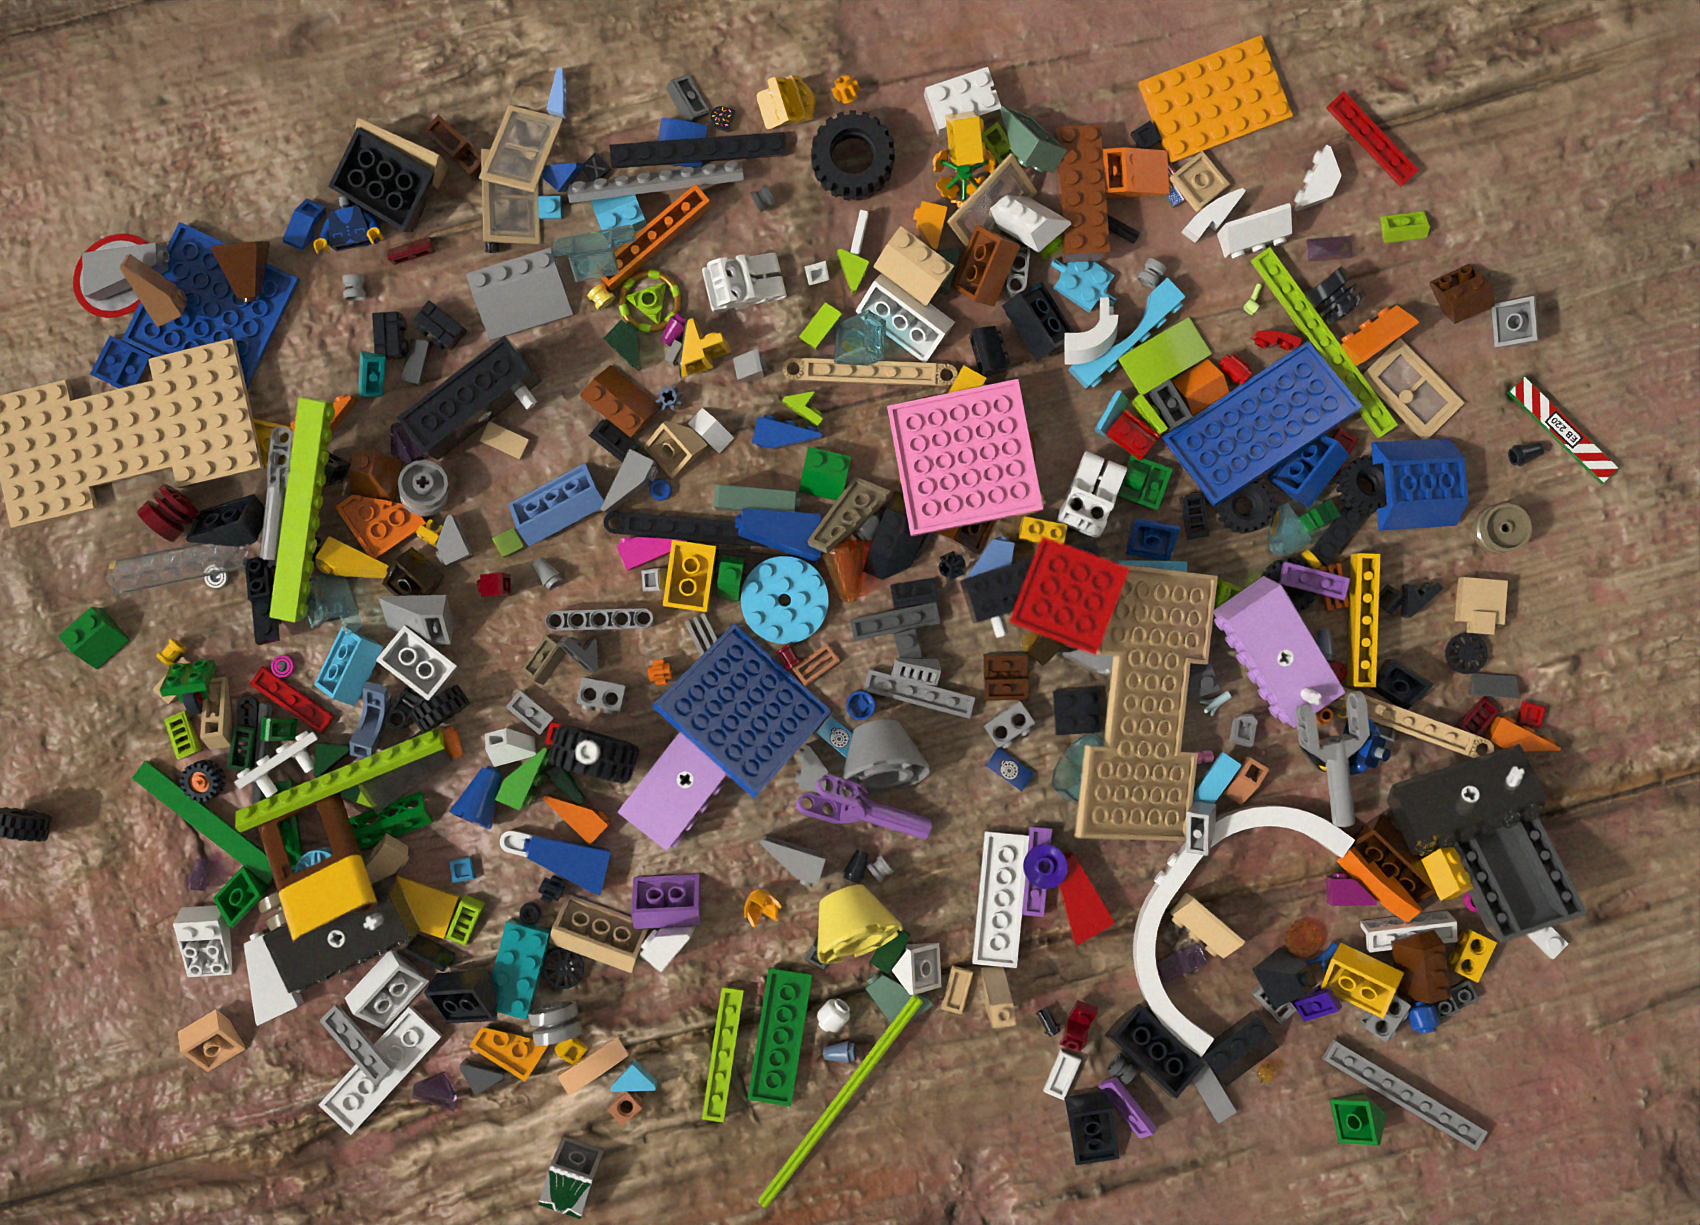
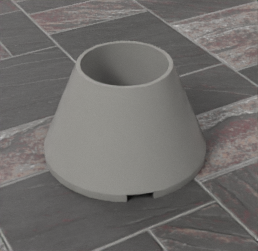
M877 720L862 724L854 729L842 779L861 784L868 794L884 793V788L897 786V790L912 786L924 780L930 774L928 763L900 722L896 720ZM843 787L845 791L852 793V791L849 788Z

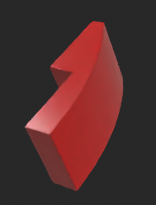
M1265 330L1255 332L1250 338L1260 348L1270 349L1277 342L1279 343L1278 346L1286 351H1290V349L1295 350L1302 341L1301 338L1288 333Z

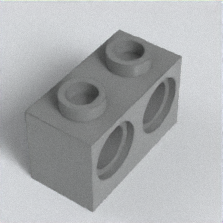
M582 677L577 703L582 704L583 709L595 711V707L604 709L603 713L616 715L617 711H623L628 685ZM589 688H593L596 691V698L594 700H589L586 697V691ZM611 692L618 696V701L615 705L610 704L607 700V696Z
M1018 700L982 726L998 748L1001 746L1006 748L1015 742L1014 737L1019 734L1024 736L1033 730L1031 726L1035 722L1021 701ZM1021 713L1025 721L1022 725L1016 726L1013 718L1016 714ZM998 726L1006 728V735L1003 738H997L995 735V729Z
M1394 995L1392 1002H1396V1008L1393 1011H1389L1388 1008L1384 1019L1366 1011L1358 1022L1384 1042L1395 1036L1397 1026L1409 1015L1411 1005ZM1380 1020H1384V1026L1377 1030L1376 1024Z

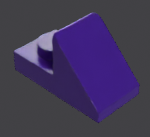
M1321 985L1316 986L1293 1002L1304 1022L1338 1012L1342 1008L1331 988L1323 990Z

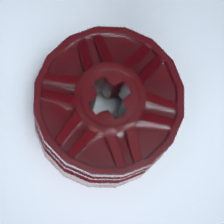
M163 483L159 487L160 492L155 491L153 494L158 504L147 500L137 510V514L158 535L170 542H175L184 532V528L179 521L186 525H191L193 522L191 518L196 519L200 512L186 495Z

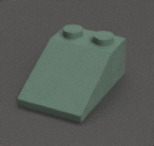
M1002 106L1000 109L1012 152L1019 158L1018 162L1027 168L1031 165L1042 173L1044 170L1054 173L1067 150L1031 116Z

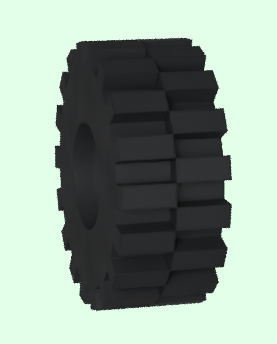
M1363 455L1361 458L1357 457L1339 472L1338 475L1340 477L1336 479V484L1340 485L1336 487V491L1342 494L1339 496L1340 501L1345 499L1346 503L1344 506L1347 508L1353 507L1351 511L1356 513L1360 510V514H1366L1367 512L1371 514L1377 511L1378 508L1387 505L1384 465H1373L1372 456L1368 458V455ZM1360 478H1365L1371 483V493H1366L1359 486Z
M1260 480L1253 481L1218 504L1215 509L1216 513H1219L1220 516L1218 520L1224 523L1223 526L1226 529L1230 528L1231 532L1246 534L1263 528L1264 525L1268 524V519L1273 516L1272 508H1275V503H1272L1271 500L1274 497L1273 494H1269L1268 486H1263V482ZM1242 497L1248 498L1252 502L1253 507L1249 514H1241L1236 509V503Z
M1285 558L1268 565L1266 572H1263L1261 577L1264 576L1278 583L1283 562L1311 569L1313 567L1310 564H1305L1306 561L1302 559ZM1296 589L1292 594H1287L1297 612L1307 609L1309 604L1316 600L1314 596L1318 595Z
M456 684L424 702L410 715L421 732L426 733L462 711L470 704V701L460 686Z
M0 808V837L29 842L46 841L52 817L42 812L38 813L37 811H29L27 809Z

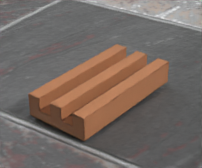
M827 643L792 669L803 685L806 686L838 663L840 659ZM826 649L828 650V654L800 673L798 669ZM831 656L834 660L805 680L804 676Z

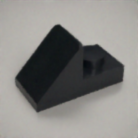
M1426 582L1417 590L1419 592L1417 593L1410 584H1403L1402 593L1406 599L1401 604V616L1403 618H1411L1435 597L1443 587L1438 582Z

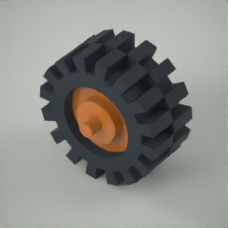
M205 759L185 768V771L181 773V776L184 777L180 779V783H184L183 786H180L181 789L187 790L184 793L185 796L191 795L190 800L192 801L197 799L196 802H205L218 796L223 791L222 787L226 783L222 782V780H225L226 777L225 775L221 776L220 773L224 771L222 768L217 769L219 766L217 763L212 765V760L206 761Z

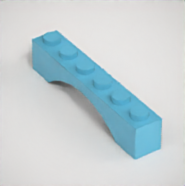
M1167 277L1149 294L1143 318L1136 330L1128 338L1111 347L1104 355L1091 362L1073 364L1068 371L1085 389L1090 385L1094 388L1103 379L1100 375L1106 370L1110 373L1119 365L1117 362L1119 357L1133 350V345L1137 341L1142 344L1151 335L1148 332L1154 326L1158 329L1167 321L1165 316L1170 311L1174 314L1183 306L1181 301L1185 296Z

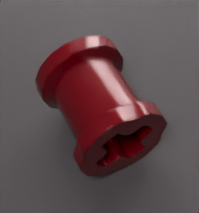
M792 642L775 652L776 655H780L785 663L786 670L803 661L793 649Z

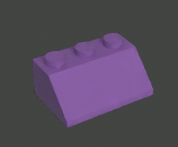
M700 875L634 877L631 909L634 929L701 926Z

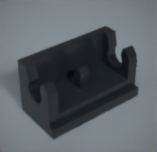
M602 419L588 435L622 463L629 449L637 452L641 447L607 419Z
M933 578L890 585L894 609L938 602Z

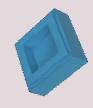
M472 857L449 861L453 883L476 878Z

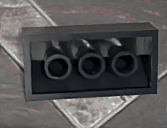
M1137 1004L1118 1018L1104 1035L1168 1096L1175 1099L1180 1096L1205 1065L1140 1004Z

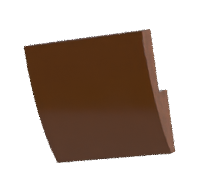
M983 654L984 700H1029L1028 654Z

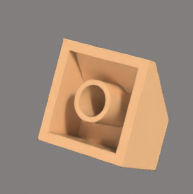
M216 1009L178 1032L180 1053L207 1072L246 1049L231 1021Z

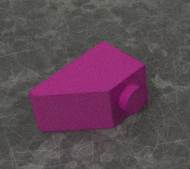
M1337 872L1333 873V876H1326L1328 904L1332 906L1377 905V901L1355 879L1347 876V873Z

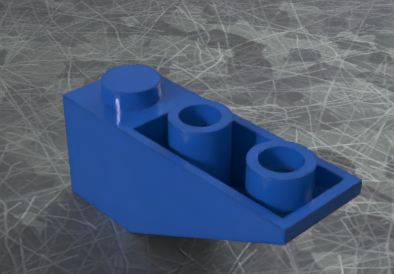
M764 415L763 418L758 417L751 442L756 446L776 450L822 439V433H819L818 428L806 426V429L797 427L798 423L785 420V423L776 421V417Z

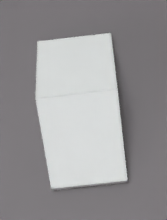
M703 408L688 422V425L719 454L734 439Z

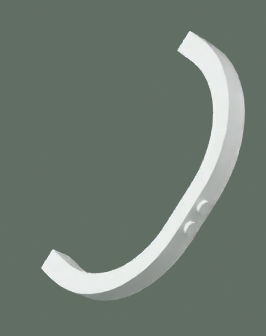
M1263 804L1238 808L1216 817L1211 848L1231 834L1261 826H1279L1300 831L1341 858L1344 857L1355 839L1327 820L1312 813L1288 806ZM1185 842L1177 853H1173L1167 860L1168 866L1164 872L1161 870L1154 879L1156 883L1142 905L1135 927L1133 958L1138 984L1151 1011L1160 1023L1183 1045L1202 1057L1214 1038L1186 1018L1172 1004L1161 984L1155 958L1157 930L1163 913L1195 865L1203 857V855L1186 853Z

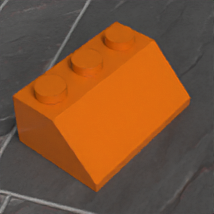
M1397 305L1391 309L1387 306L1377 313L1378 318L1372 322L1368 319L1359 326L1361 330L1355 335L1353 332H1350L1341 339L1343 342L1341 346L1355 366H1357L1414 327L1419 321Z

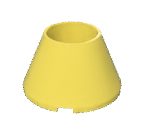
M853 885L837 890L823 898L819 903L817 954L819 962L824 964L844 961V956L854 954L856 958L869 953L898 936L897 930L900 929L902 931L903 927L897 918L864 885Z

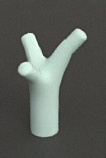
M1225 691L1216 698L1200 699L1199 702L1207 704L1208 706L1204 709V712L1208 713L1211 710L1210 716H1214L1216 709L1232 697L1228 691Z

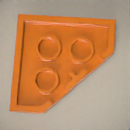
M353 494L335 506L367 555L376 560L415 534L420 525L425 527L427 523L423 516L412 514L405 509L402 503Z

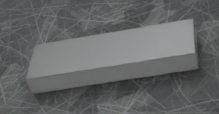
M1198 1055L1196 1057L1205 1065L1192 1081L1219 1124L1237 1113L1204 1056L1200 1057Z

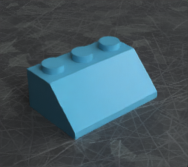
M342 625L314 685L332 699L355 706L362 696V690L366 681L372 675V670L377 662L376 659L382 653L383 646L373 639Z

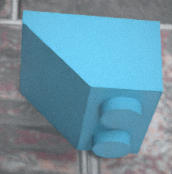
M636 195L591 200L596 218L607 242L647 225Z

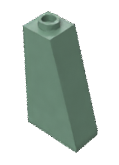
M715 485L714 508L716 510L740 512L743 508L796 512V510H800V497H796V491Z

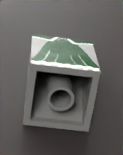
M562 1136L550 1164L538 1205L581 1219L604 1150Z

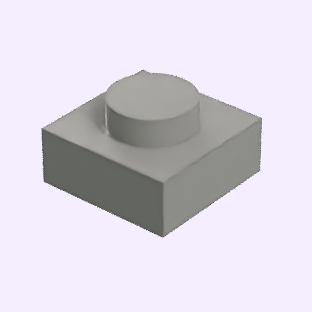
M674 340L665 357V361L674 367L677 362L679 363L682 343Z

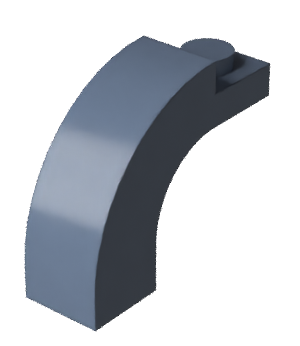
M366 681L363 687L361 718L350 740V755L365 758L376 753L387 723L386 716L390 711L391 694H388V687Z

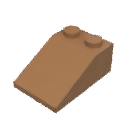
M126 255L119 268L155 325L159 327L181 317L187 304V297L183 290L178 289L173 282L133 255Z

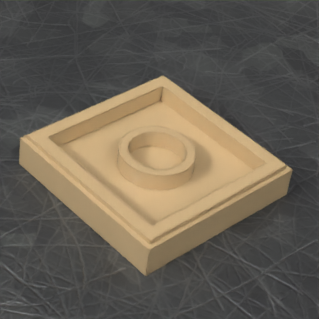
M1203 151L1169 178L1196 212L1230 185Z

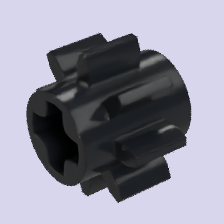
M951 551L940 557L941 562L938 567L943 576H949V579L953 580L964 574L963 569L966 565L961 555H955L954 551Z
M555 875L551 876L550 879L545 877L538 890L539 893L543 894L541 900L549 904L553 900L559 901L565 889V886L561 885L563 879Z

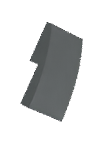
M1467 978L1450 987L1451 998L1430 1004L1435 1005L1439 1020L1441 1021L1459 1013V1009L1479 1001V997Z

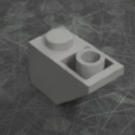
M758 349L733 358L739 383L765 378L763 372L767 371L764 354L759 355Z
M805 744V749L800 748L798 761L802 762L801 771L797 770L795 783L799 784V789L817 792L816 782L823 775H828V768L811 745ZM822 781L821 783L824 790L826 789L827 781Z

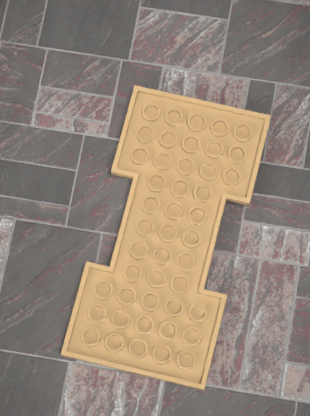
M231 338L150 358L148 360L153 378L152 381L75 400L69 380H61L0 395V481L10 527L19 528L97 509L93 487L173 468L177 488H184L263 469V460L236 340Z
M1119 564L1130 569L1097 652L1100 655L1114 656L1104 746L1085 745L1075 836L1098 839L1186 841L1187 811L1193 802L1198 757L1196 752L1181 751L1190 664L1208 665L1213 623L1212 611L1215 605L1218 576Z

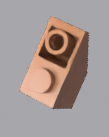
M1244 756L1240 763L1241 767L1222 792V794L1240 805L1258 789L1269 771L1267 767L1247 756Z

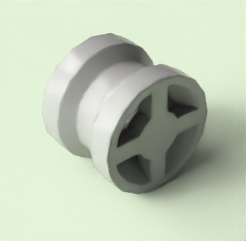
M882 855L877 857V861L867 865L868 869L880 883L884 881V877L887 874L891 875L894 872Z

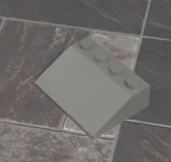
M551 248L466 273L473 298L490 341L502 338L504 335L509 336L574 316L555 253Z

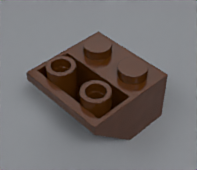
M1470 264L1430 281V287L1443 314L1454 324L1495 306L1493 284Z

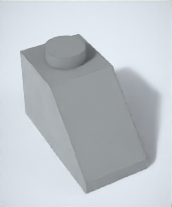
M452 514L448 515L436 544L438 549L436 555L441 564L444 563L446 566H452L474 556L457 517Z
M1194 801L1188 809L1186 853L1209 855L1216 825V804Z

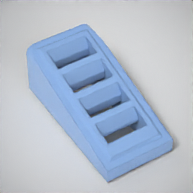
M558 67L546 109L550 115L566 120V76L563 69Z

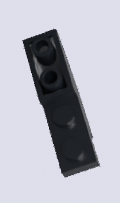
M260 556L246 559L244 561L248 600L252 603L255 643L259 646L280 641L279 624H281V620L270 617L274 587L272 570L267 566L268 561H264Z

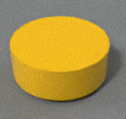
M1308 549L1301 554V558L1306 561L1307 565L1310 564L1313 567L1312 569L1317 570L1322 566L1320 561Z

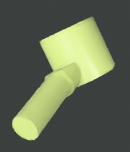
M1261 284L1256 285L1251 298L1244 305V310L1250 315L1255 313L1260 307L1255 300L1262 287Z

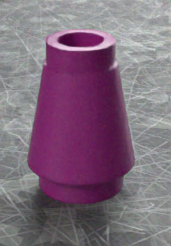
M675 313L673 317L671 316L660 340L671 347L674 340L677 341L684 334L687 319L678 313Z

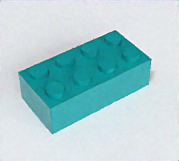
M512 918L506 922L492 973V979L497 985L498 1013L524 1020L529 1017L528 1013L533 1008L543 970L542 967L550 944L549 938L552 929L535 924H526L523 921Z

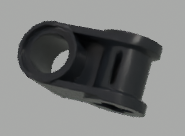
M406 687L387 714V725L393 729L406 728L413 719L410 714L421 706L426 699L418 697L410 691L409 687ZM398 713L403 717V722L400 725H396L394 722V717Z

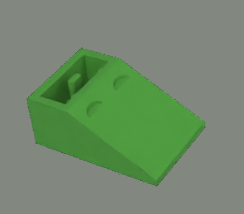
M551 746L543 748L506 777L495 800L519 811L532 805L537 796V793L534 791L538 784H542L546 773L543 771L547 764H551L548 757Z

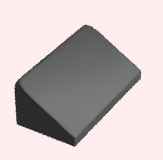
M689 74L672 79L669 82L666 90L685 121L695 122L710 113L708 106Z
M410 339L409 350L401 377L402 382L423 386L433 345L431 342Z
M1472 673L1470 695L1519 698L1516 676Z

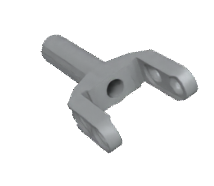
M284 426L276 427L272 431L267 467L268 487L260 557L268 560H277L294 437V431ZM284 433H288V441L282 443L281 436ZM281 455H285L286 463L280 466L278 459Z
M1361 691L1349 693L1346 699L1350 735L1345 733L1319 740L1316 715L1309 704H1302L1296 707L1299 745L1326 763L1332 823L1338 827H1348L1355 824L1348 758L1363 746L1370 735L1366 698Z

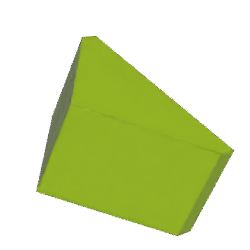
M838 249L837 256L852 295H855L869 268V261L844 249Z

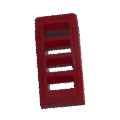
M1483 696L1454 727L1480 736L1499 714L1500 710ZM1483 707L1490 714L1486 715L1480 708ZM1475 714H1478L1484 721L1482 722ZM1471 720L1477 726V728H1475L1469 721Z

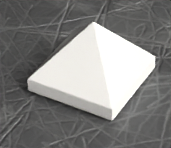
M826 261L805 266L809 286L830 280Z

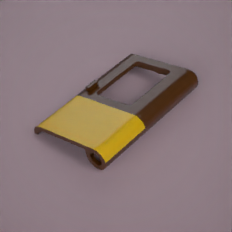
M340 792L257 826L294 944L299 942L298 939L352 911L367 913L378 906L343 799L340 797ZM317 805L332 848V855L294 874L279 824L283 820Z

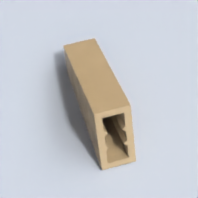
M991 966L981 968L986 1011L992 1027L1016 1026L1013 1001L1004 967Z

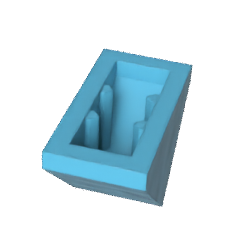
M634 1060L613 1082L611 1092L655 1091L658 1082L643 1066Z

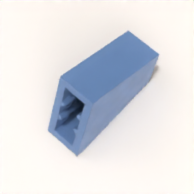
M997 536V540L992 539L966 578L1011 565L1015 543L1010 542L1008 537Z

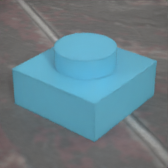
M538 196L539 219L562 220L561 196Z

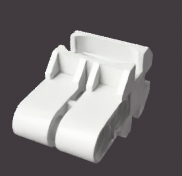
M776 253L754 256L742 254L728 260L727 257L718 258L708 262L707 267L702 269L711 309L715 313L726 312L731 308H735V310L744 309L754 304L776 301L787 297L782 276H777L781 274Z
M1085 451L1075 477L1067 491L1063 506L1060 508L1056 522L1068 525L1067 527L1093 538H1098L1101 536L1106 526L1108 515L1113 509L1127 467L1108 460L1102 475L1099 476L1105 458ZM1098 481L1097 487L1092 494L1095 482ZM1072 499L1080 501V510L1076 511L1071 508L1070 503ZM1096 507L1100 509V519H1095L1092 517V508Z

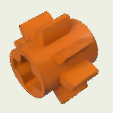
M664 659L653 660V665L648 666L649 681L655 682L656 686L668 685L667 680L673 679L671 664L665 663Z

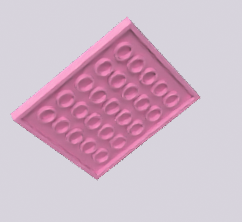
M1018 379L887 406L911 536L1043 510Z

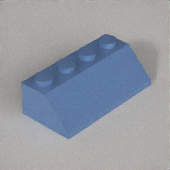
M583 463L512 501L508 506L516 529L527 545L531 546L561 531L572 523L580 521L585 516L600 510L604 503V498L586 463Z

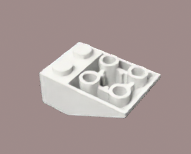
M215 905L181 908L173 926L187 976L232 975L230 928L218 907Z

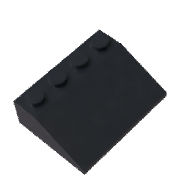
M357 127L328 187L399 230L414 232L423 214L435 173Z

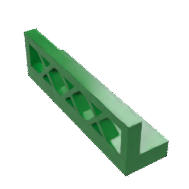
M422 791L349 818L351 825H357L354 829V834L360 851L378 844L386 833L395 838L433 823L432 815L426 809ZM418 800L419 806L411 809L408 808L412 802ZM399 809L395 815L387 816L391 810ZM378 817L374 823L367 824L370 818Z

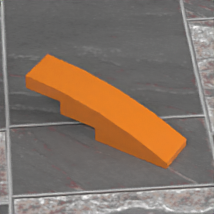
M1355 847L1347 851L1343 858L1340 857L1337 860L1351 878L1355 879L1375 900L1408 923L1423 911L1393 875L1388 878L1374 861L1369 864Z

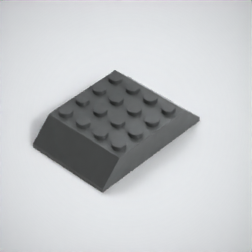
M1526 792L1475 808L1471 815L1466 818L1454 815L1441 820L1447 848L1455 847L1466 872L1470 876L1474 888L1468 892L1486 929L1500 943L1588 914Z

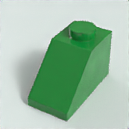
M723 555L718 577L717 598L739 601L745 558Z

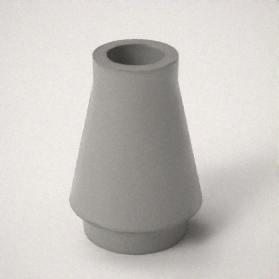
M543 557L537 559L532 564L544 588L553 590L563 582L562 574L546 562Z

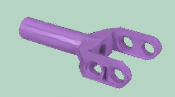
M823 775L816 782V790L820 795L804 793L796 801V807L800 813L834 824L852 823L862 820L923 840L929 836L932 828L930 818L869 800L868 792L861 784L832 775ZM822 781H828L831 784V791H825L822 788ZM843 787L849 788L852 793L845 797L842 793ZM803 798L811 801L812 807L810 809L803 806ZM826 804L832 808L831 815L823 812V805Z

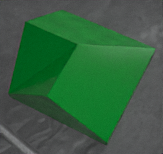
M1363 1092L1330 1099L1339 1143L1380 1145L1387 1115Z

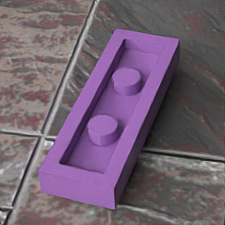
M1283 562L1278 583L1323 596L1345 600L1350 578Z
M1117 1077L1101 1082L1098 1087L1102 1091H1109L1111 1103L1139 1139L1153 1135L1156 1132L1157 1128L1152 1123L1150 1117L1145 1114L1138 1105V1102L1130 1095L1124 1084Z

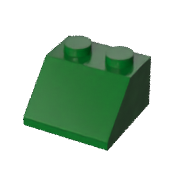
M808 447L799 492L837 501L845 489L851 456Z
M90 607L58 636L74 655L95 669H99L130 641L128 636L105 610L100 607Z
M242 866L214 896L213 900L229 928L233 929L270 887L246 867Z

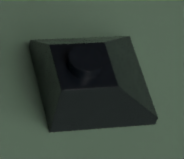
M1282 947L1277 948L1252 969L1273 1009L1305 995L1318 984L1308 964Z

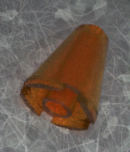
M858 540L842 541L828 554L821 551V556L840 599H844L845 602L858 600L857 597L861 595L864 543L862 540L859 543Z

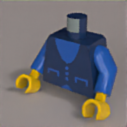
M342 196L338 198L340 209L329 212V218L324 223L320 237L314 241L313 245L317 254L323 248L325 253H329V244L337 252L377 244L376 238L379 237L382 241L384 237L381 234L379 221L369 211L364 210L360 206H352V201Z
M1337 713V715H1338L1340 718H1343V719L1348 718L1347 715H1346V716H1342L1341 714ZM1368 718L1369 737L1363 746L1348 758L1350 775L1365 772L1368 768L1375 769L1379 760L1386 762L1390 758V750L1384 748L1386 739L1380 736L1379 728L1370 718ZM1347 720V723H1346L1345 729H1344V731H1343V734L1346 733V734L1350 735V734H1349V725H1348V720ZM1320 766L1322 770L1327 771L1326 767Z

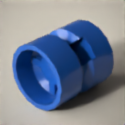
M855 691L848 697L846 707L851 717L857 720H864L874 712L875 703L869 693Z

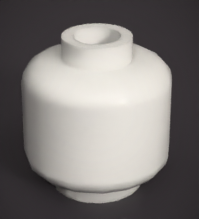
M841 999L828 1000L817 1013L819 1026L826 1032L840 1031L850 1019L848 1005Z

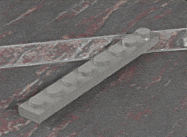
M729 161L720 165L707 164L697 168L685 167L681 170H662L659 173L652 174L640 173L637 176L628 177L622 175L614 179L600 178L591 182L577 181L573 184H568L569 203L688 188L694 184L703 186L744 180L742 162Z
M1334 1039L1322 1057L1328 1063L1475 1151L1478 1150L1488 1133L1483 1128Z

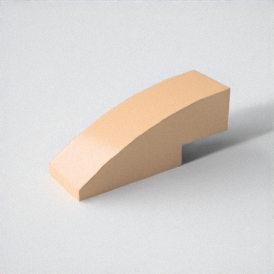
M616 1036L560 1072L558 1079L570 1096L629 1056V1053L619 1037Z

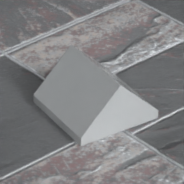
M1536 296L1495 303V306L1491 307L1495 348L1528 346L1539 341Z

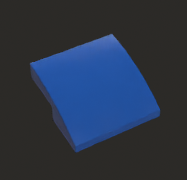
M661 118L658 141L706 138L707 125L678 119ZM702 162L671 164L670 166L676 167L677 165L683 167L697 168L701 167Z
M109 335L90 375L118 389L136 385L151 355Z

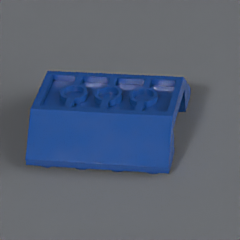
M1449 438L1371 442L1373 465L1384 464L1387 507L1377 509L1379 531L1457 525L1468 503L1465 457Z

